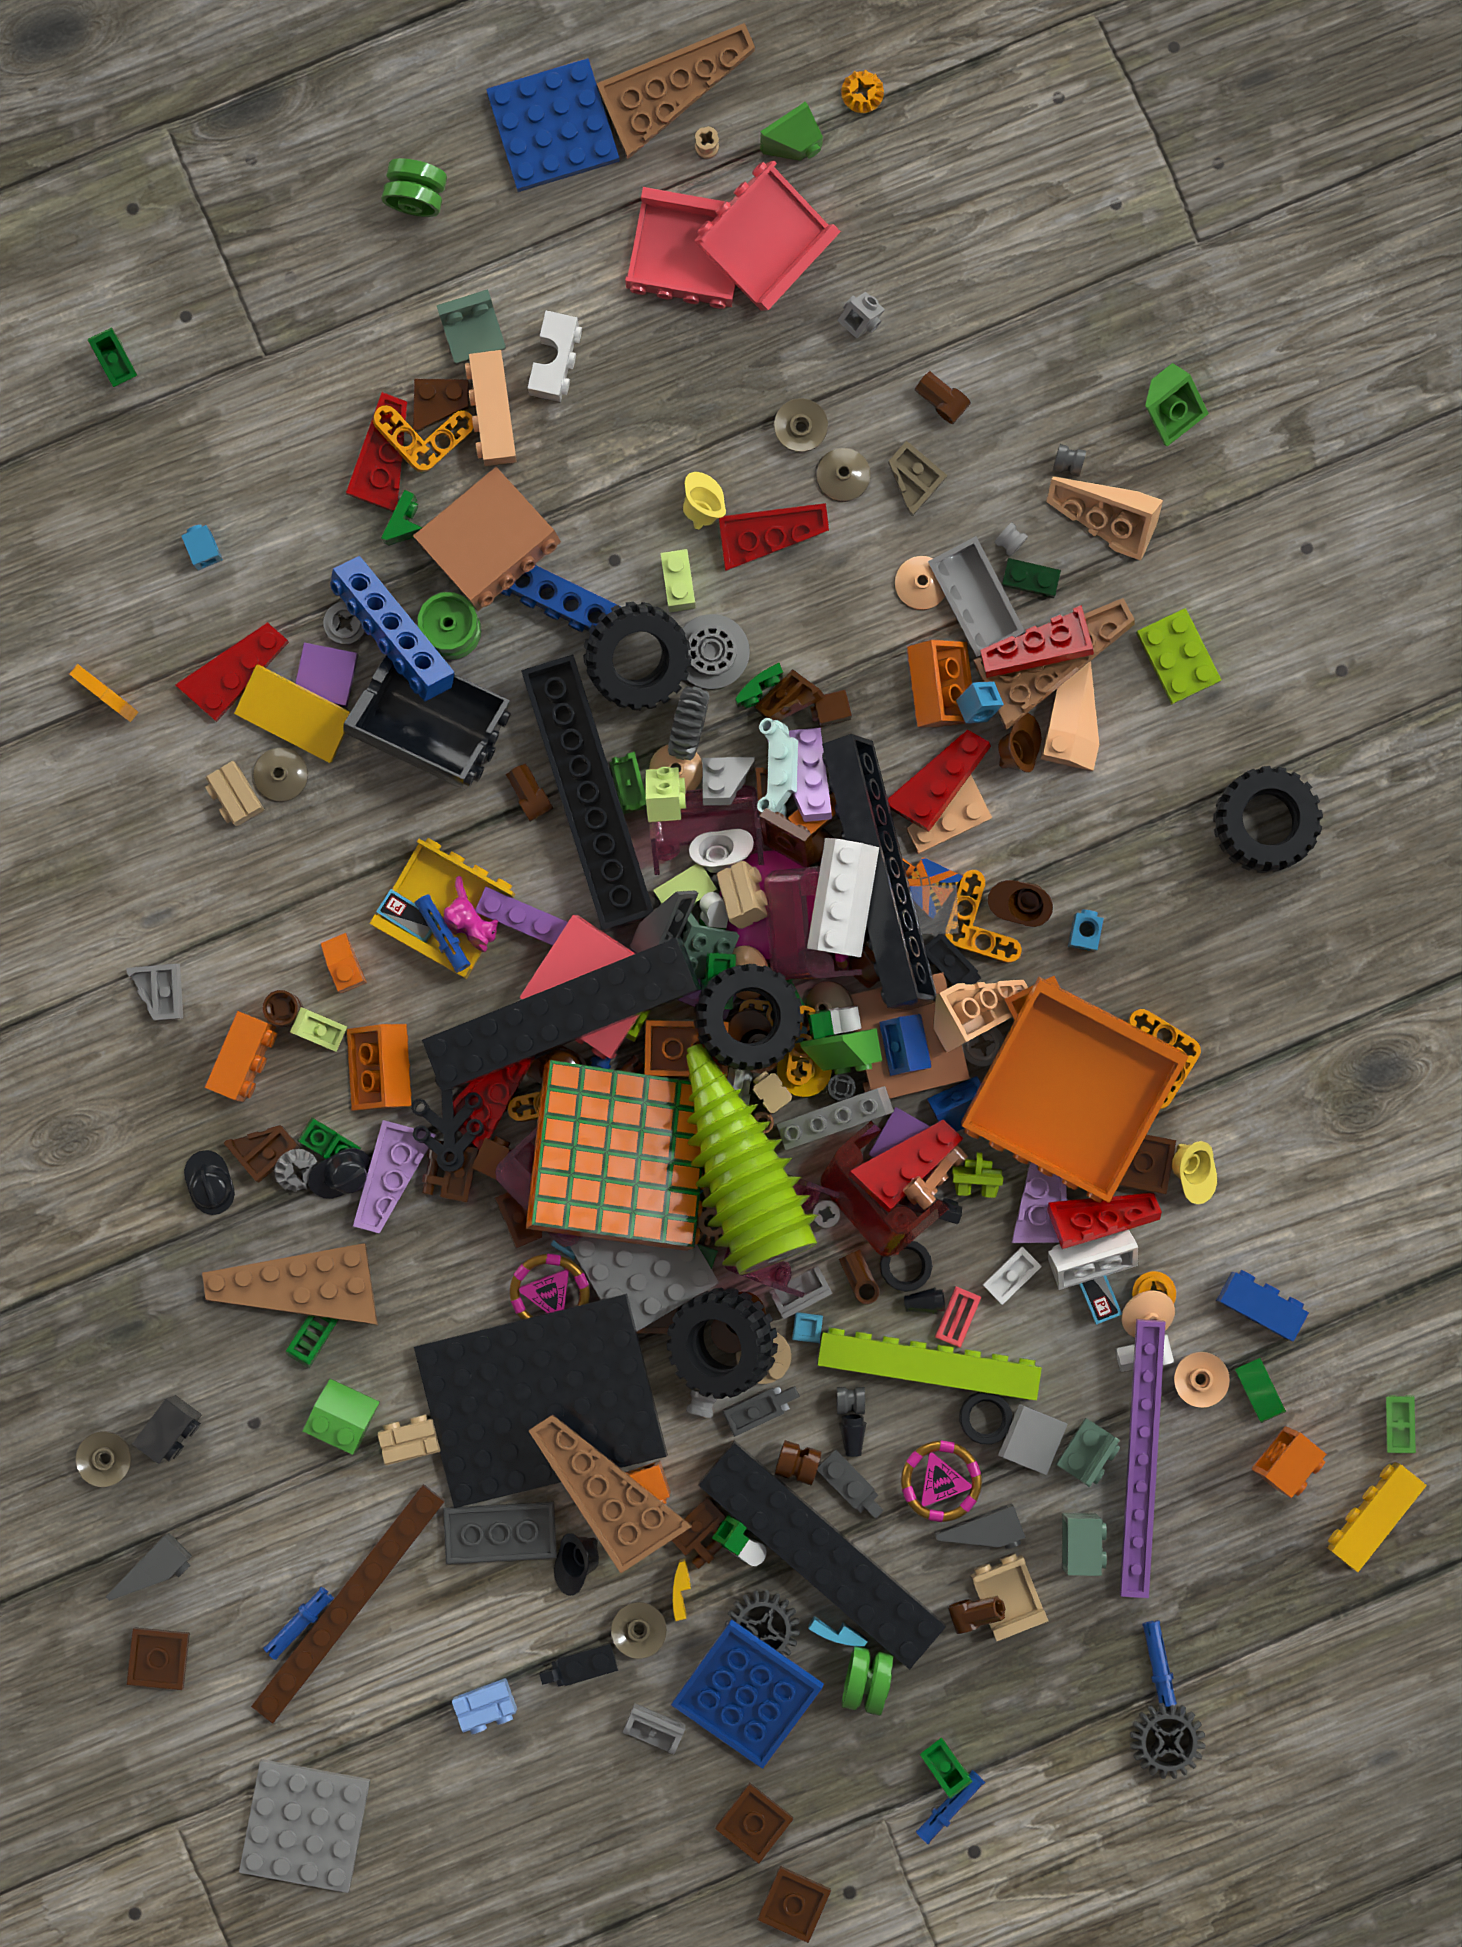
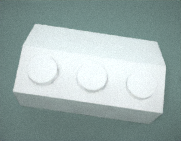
M1129 1229L1062 1249L1060 1244L1048 1251V1260L1058 1289L1068 1288L1138 1266V1245Z

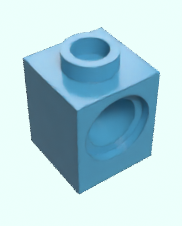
M207 525L192 526L187 529L186 534L181 535L192 563L197 570L223 560L212 532Z
M994 681L972 683L956 700L966 724L988 722L1004 705Z
M1082 909L1081 913L1074 914L1068 947L1090 952L1097 951L1104 918L1097 917L1098 912ZM1081 923H1089L1092 926V936L1084 937L1079 931Z

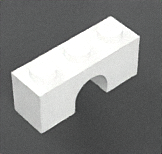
M545 311L540 333L541 344L554 347L558 354L556 359L549 364L533 362L528 384L530 396L561 402L562 394L567 395L570 379L566 377L568 369H573L576 359L573 347L574 343L580 342L582 327H578L577 317Z

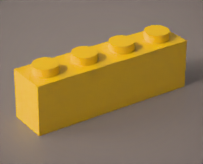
M1394 1462L1393 1465L1388 1464L1380 1473L1382 1479L1375 1487L1372 1485L1366 1490L1362 1497L1364 1499L1363 1503L1359 1508L1354 1507L1345 1518L1347 1523L1341 1530L1336 1529L1328 1539L1330 1544L1327 1549L1356 1572L1361 1570L1427 1486L1397 1462Z

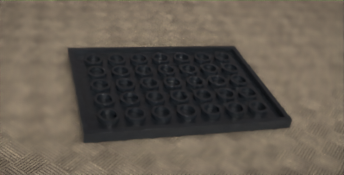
M627 1293L414 1347L454 1508L561 1483V1480L529 1432L531 1428L551 1415L557 1417L619 1468L668 1456Z

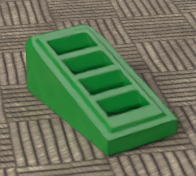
M308 1316L288 1346L286 1354L307 1368H310L339 1319L319 1317L329 1323L326 1328L314 1321L315 1316ZM312 1326L323 1334L319 1337L309 1331V1327ZM304 1335L316 1342V1345L313 1347L302 1340ZM298 1345L309 1351V1356L296 1350Z

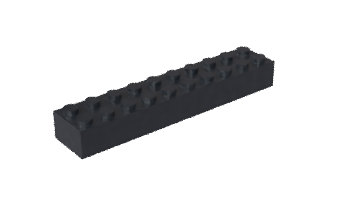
M572 654L521 670L602 931L605 933L641 922L654 910L574 655Z
M848 734L823 743L824 753H822V759L829 770L830 779L828 782L837 803L835 805V812L841 820L843 827L841 832L842 839L879 847L866 925L869 932L868 944L874 952L876 960L874 969L881 980L883 988L881 989L882 1000L887 1005V1008L908 1011L935 1003L937 993L874 743L872 740L854 734Z
M674 938L425 1038L422 1042L441 1092L449 1091L702 989L682 938Z
M735 1440L699 1481L698 1486L909 1670L946 1628L940 1618Z

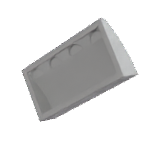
M977 536L928 561L977 658L981 656V649L1010 636L1016 638L1026 633Z

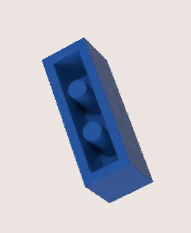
M1243 1270L1239 1274L1231 1272L1216 1301L1279 1336L1294 1342L1309 1312L1302 1309L1304 1304L1292 1297L1285 1300L1278 1296L1280 1290L1265 1283L1264 1287L1254 1282L1256 1277Z

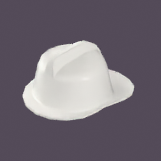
M742 829L703 833L691 842L689 848L690 857L695 863L703 866L705 870L711 873H718L726 868H731L733 864L747 858L753 850L754 841L752 835Z

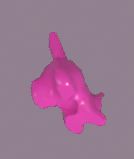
M457 876L455 888L458 898L453 900L449 907L445 908L444 921L453 935L465 933L468 941L475 948L486 952L488 942L495 940L498 920L495 919L488 922L479 917L467 898L461 876Z

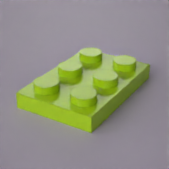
M1186 608L1136 632L1171 705L1221 681L1219 673Z

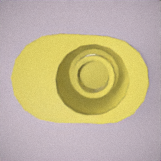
M700 472L689 473L684 483L686 497L683 504V512L693 521L695 529L699 530L703 525H711L717 518L725 516L724 495L719 484L710 476Z
M1203 1141L1195 1142L1192 1145H1177V1152L1172 1159V1170L1181 1180L1185 1197L1191 1203L1203 1204L1212 1197L1217 1186V1173L1212 1147Z

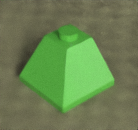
M806 102L763 129L760 135V150L763 154L798 161L805 157L812 158L821 151L823 136Z
M1170 364L1151 380L1145 406L1164 445L1168 447L1209 413L1191 375L1177 365Z

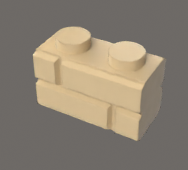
M235 761L229 762L205 777L209 783L205 788L213 800L219 799L223 806L219 811L227 823L232 821L235 826H239L265 810Z
M740 861L732 865L731 868H726L717 873L729 922L739 929H743L753 924V922H758L767 917L768 914L765 906L768 905V899L760 889L759 882L762 881V877L756 867H752L745 861Z
M765 1071L753 1080L755 1084L753 1093L759 1101H764L762 1105L769 1114L776 1113L791 1101L792 1095L786 1087L781 1086L782 1082L775 1073L769 1075Z
M426 1415L410 1418L411 1424L400 1426L398 1421L383 1425L384 1431L378 1433V1438L385 1465L440 1452L433 1419H427Z

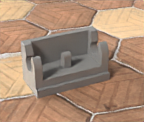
M818 1266L769 1291L783 1319L833 1294Z
M634 1703L622 1733L633 1736L674 1755L685 1731V1724Z

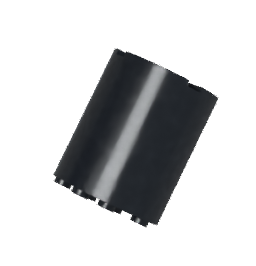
M386 654L373 675L369 687L363 691L345 720L343 731L357 740L465 790L472 785L473 781L478 782L485 768L483 767L484 762L491 761L496 750L494 745L499 737V730L501 726H506L511 716V713L507 711L510 700L454 674L450 689L424 701L419 694L412 691L408 680L403 674H399L396 671L393 662Z

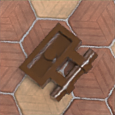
M437 1140L442 1145L444 1144V1141ZM468 1147L464 1151L465 1161L463 1166L455 1172L445 1171L444 1178L437 1176L439 1168L437 1154L433 1150L428 1149L427 1158H429L426 1174H423L422 1182H424L422 1193L433 1195L434 1186L440 1185L442 1186L440 1197L468 1202L475 1170L472 1168L479 1149ZM448 1154L446 1162L453 1161L454 1154Z
M707 1496L684 1518L692 1527L671 1541L685 1556L695 1549L699 1555L692 1560V1563L700 1569L706 1562L709 1564L715 1559L714 1555L723 1547L715 1540L705 1547L701 1541L709 1533L713 1532L715 1534L720 1527L719 1524L726 1516Z

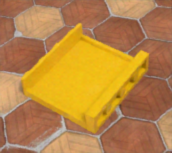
M427 838L426 841L417 840L418 845L392 889L414 904L416 900L429 894L442 917H444L445 908L449 907L453 900L458 898L455 888L457 876H461L467 898L475 910L485 887L511 898L515 897V893L511 891V884L500 878L496 882L487 877L488 871L477 865L470 868L463 864L465 858L452 851L447 855L440 851L441 845L430 838ZM379 913L373 916L369 924L455 972L445 953L440 952V945L433 933L427 943ZM478 914L479 917L484 921H493L492 919H489L483 915ZM459 933L453 936L458 937L460 940L459 946L471 965L456 974L467 979L482 951L475 948L468 941L465 933ZM444 937L452 953L455 955L456 953L452 948L451 944L449 943L448 939Z

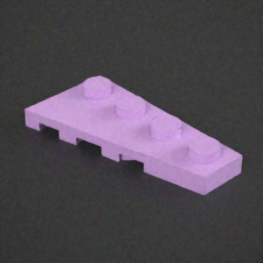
M821 728L790 730L789 736L798 740L797 793H792V796L804 822L832 819L826 766L822 759L824 751Z
M385 1120L382 1121L354 1220V1227L380 1233L429 1148L424 1143H419L414 1139V1128ZM421 1130L418 1133V1138H424L426 1132Z
M1032 1162L1029 1165L1011 1243H1059L1047 1212L1048 1202L1067 1201L1066 1185L1062 1183L1063 1178L1055 1174L1049 1177L1037 1170L1039 1166Z

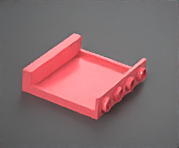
M770 161L766 164L761 162L752 171L754 177L748 183L744 181L734 191L736 196L730 203L725 201L716 210L715 213L718 216L711 223L707 221L697 231L699 236L694 241L761 311L769 310L841 232L834 224L828 225L774 167L777 164L775 161Z
M643 187L642 203L628 277L625 279L626 288L630 289L632 293L645 295L646 292L657 294L662 299L677 297L683 298L684 302L690 304H699V302L710 303L711 307L717 309H724L726 306L732 307L736 284L694 242L699 236L697 233L699 228L707 221L711 223L718 216L715 212L725 201Z
M572 915L520 998L525 999L636 953L579 915ZM640 1015L575 1041L583 1044L585 1041L593 1047L591 1051L604 1060L606 1057L615 1058L617 1055L615 1052Z

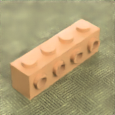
M501 350L469 354L470 363H465L467 380L472 379L474 389L469 390L470 405H476L477 416H472L474 432H480L481 442H476L478 459L483 458L485 466L517 462Z

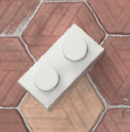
M1021 1246L982 1285L1003 1305L1042 1266Z

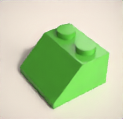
M877 1028L800 1042L801 1048L823 1071L834 1069L835 1074L851 1072L850 1067L855 1066L856 1071L872 1069V1063L882 1061Z
M330 1378L314 1405L303 1432L353 1455L357 1452L380 1401Z

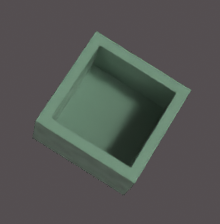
M1062 1513V1569L1067 1575L1102 1576V1568L1106 1569L1107 1556L1106 1551H1103L1102 1540L1107 1538V1526L1096 1513Z

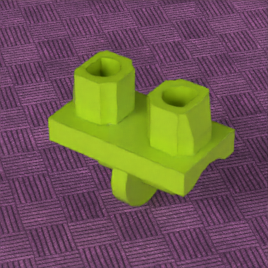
M976 1152L975 1160L965 1159L964 1166H952L953 1183H955L956 1195H971V1185L982 1184L981 1196L995 1198L999 1186H1003L1002 1169L992 1168L993 1162L982 1160V1152Z

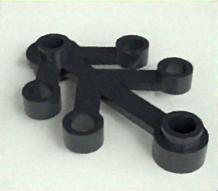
M435 1076V1082H436L437 1086L439 1087L438 1081H437L436 1076ZM454 1089L441 1092L443 1119L429 1108L428 1103L423 1099H416L411 1105L415 1115L425 1118L444 1134V1145H442L431 1136V1132L427 1127L419 1125L413 1130L414 1139L419 1143H424L437 1154V1163L446 1172H455L463 1166L465 1161L464 1151L476 1137L484 1133L485 1127L483 1123L478 1119H472L467 1123V1132L456 1143L455 1133L475 1110H479L483 1105V1099L478 1093L471 1092L465 1097V1105L455 1117L453 1104ZM477 1097L478 1103L473 1106L470 1105V1100ZM419 1104H424L423 1111L417 1112L416 1107ZM474 1124L480 1125L477 1132L471 1131ZM421 1130H425V1137L419 1139L418 1133ZM448 1154H454L453 1161L446 1162Z

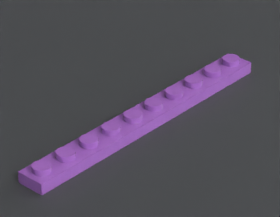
M485 887L476 907L478 914L492 920L496 919L503 925L552 946L568 923L488 887ZM701 990L677 1000L695 1007V1004H698L700 998L698 996ZM724 1009L723 1020H726L730 1009Z
M1136 1319L1120 1578L1121 1597L1149 1598L1166 1323L1164 1320Z

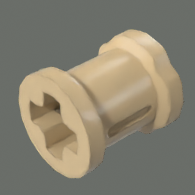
M709 126L700 128L695 134V150L700 157L710 159L719 150L718 133ZM708 140L712 141V144L707 143L706 145H702V141L705 143L708 142Z

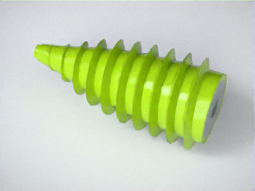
M702 1044L688 1048V1054L686 1055L690 1073L688 1078L691 1080L692 1087L689 1101L694 1102L695 1113L688 1118L687 1122L697 1125V1133L689 1139L688 1144L701 1148V1153L691 1162V1165L705 1168V1174L696 1182V1186L710 1188L711 1194L702 1202V1206L716 1208L717 1215L709 1221L708 1226L722 1227L724 1234L715 1242V1246L729 1247L731 1252L722 1262V1265L736 1266L739 1275L774 1265L812 1248L817 1244L810 1224L818 1217V1214L804 1213L801 1205L811 1195L796 1194L793 1186L801 1177L788 1176L784 1170V1167L792 1158H779L774 1151L782 1139L769 1140L763 1131L771 1121L758 1122L751 1113L758 1104L746 1105L738 1095L742 1089L735 1090L726 1079V1074L722 1073L708 1050L703 1048Z

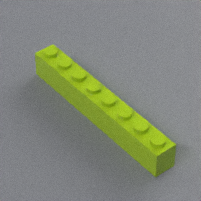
M829 1327L828 1332L822 1331L817 1360L818 1366L1037 1401L1042 1367L1035 1365L1036 1360L1019 1358V1363L1008 1361L1009 1356L992 1353V1358L981 1357V1351L965 1349L964 1354L953 1352L954 1347L938 1345L936 1350L926 1348L927 1343L910 1340V1345L899 1344V1338L883 1336V1340L880 1341L872 1339V1334L856 1332L855 1336L844 1335V1329Z

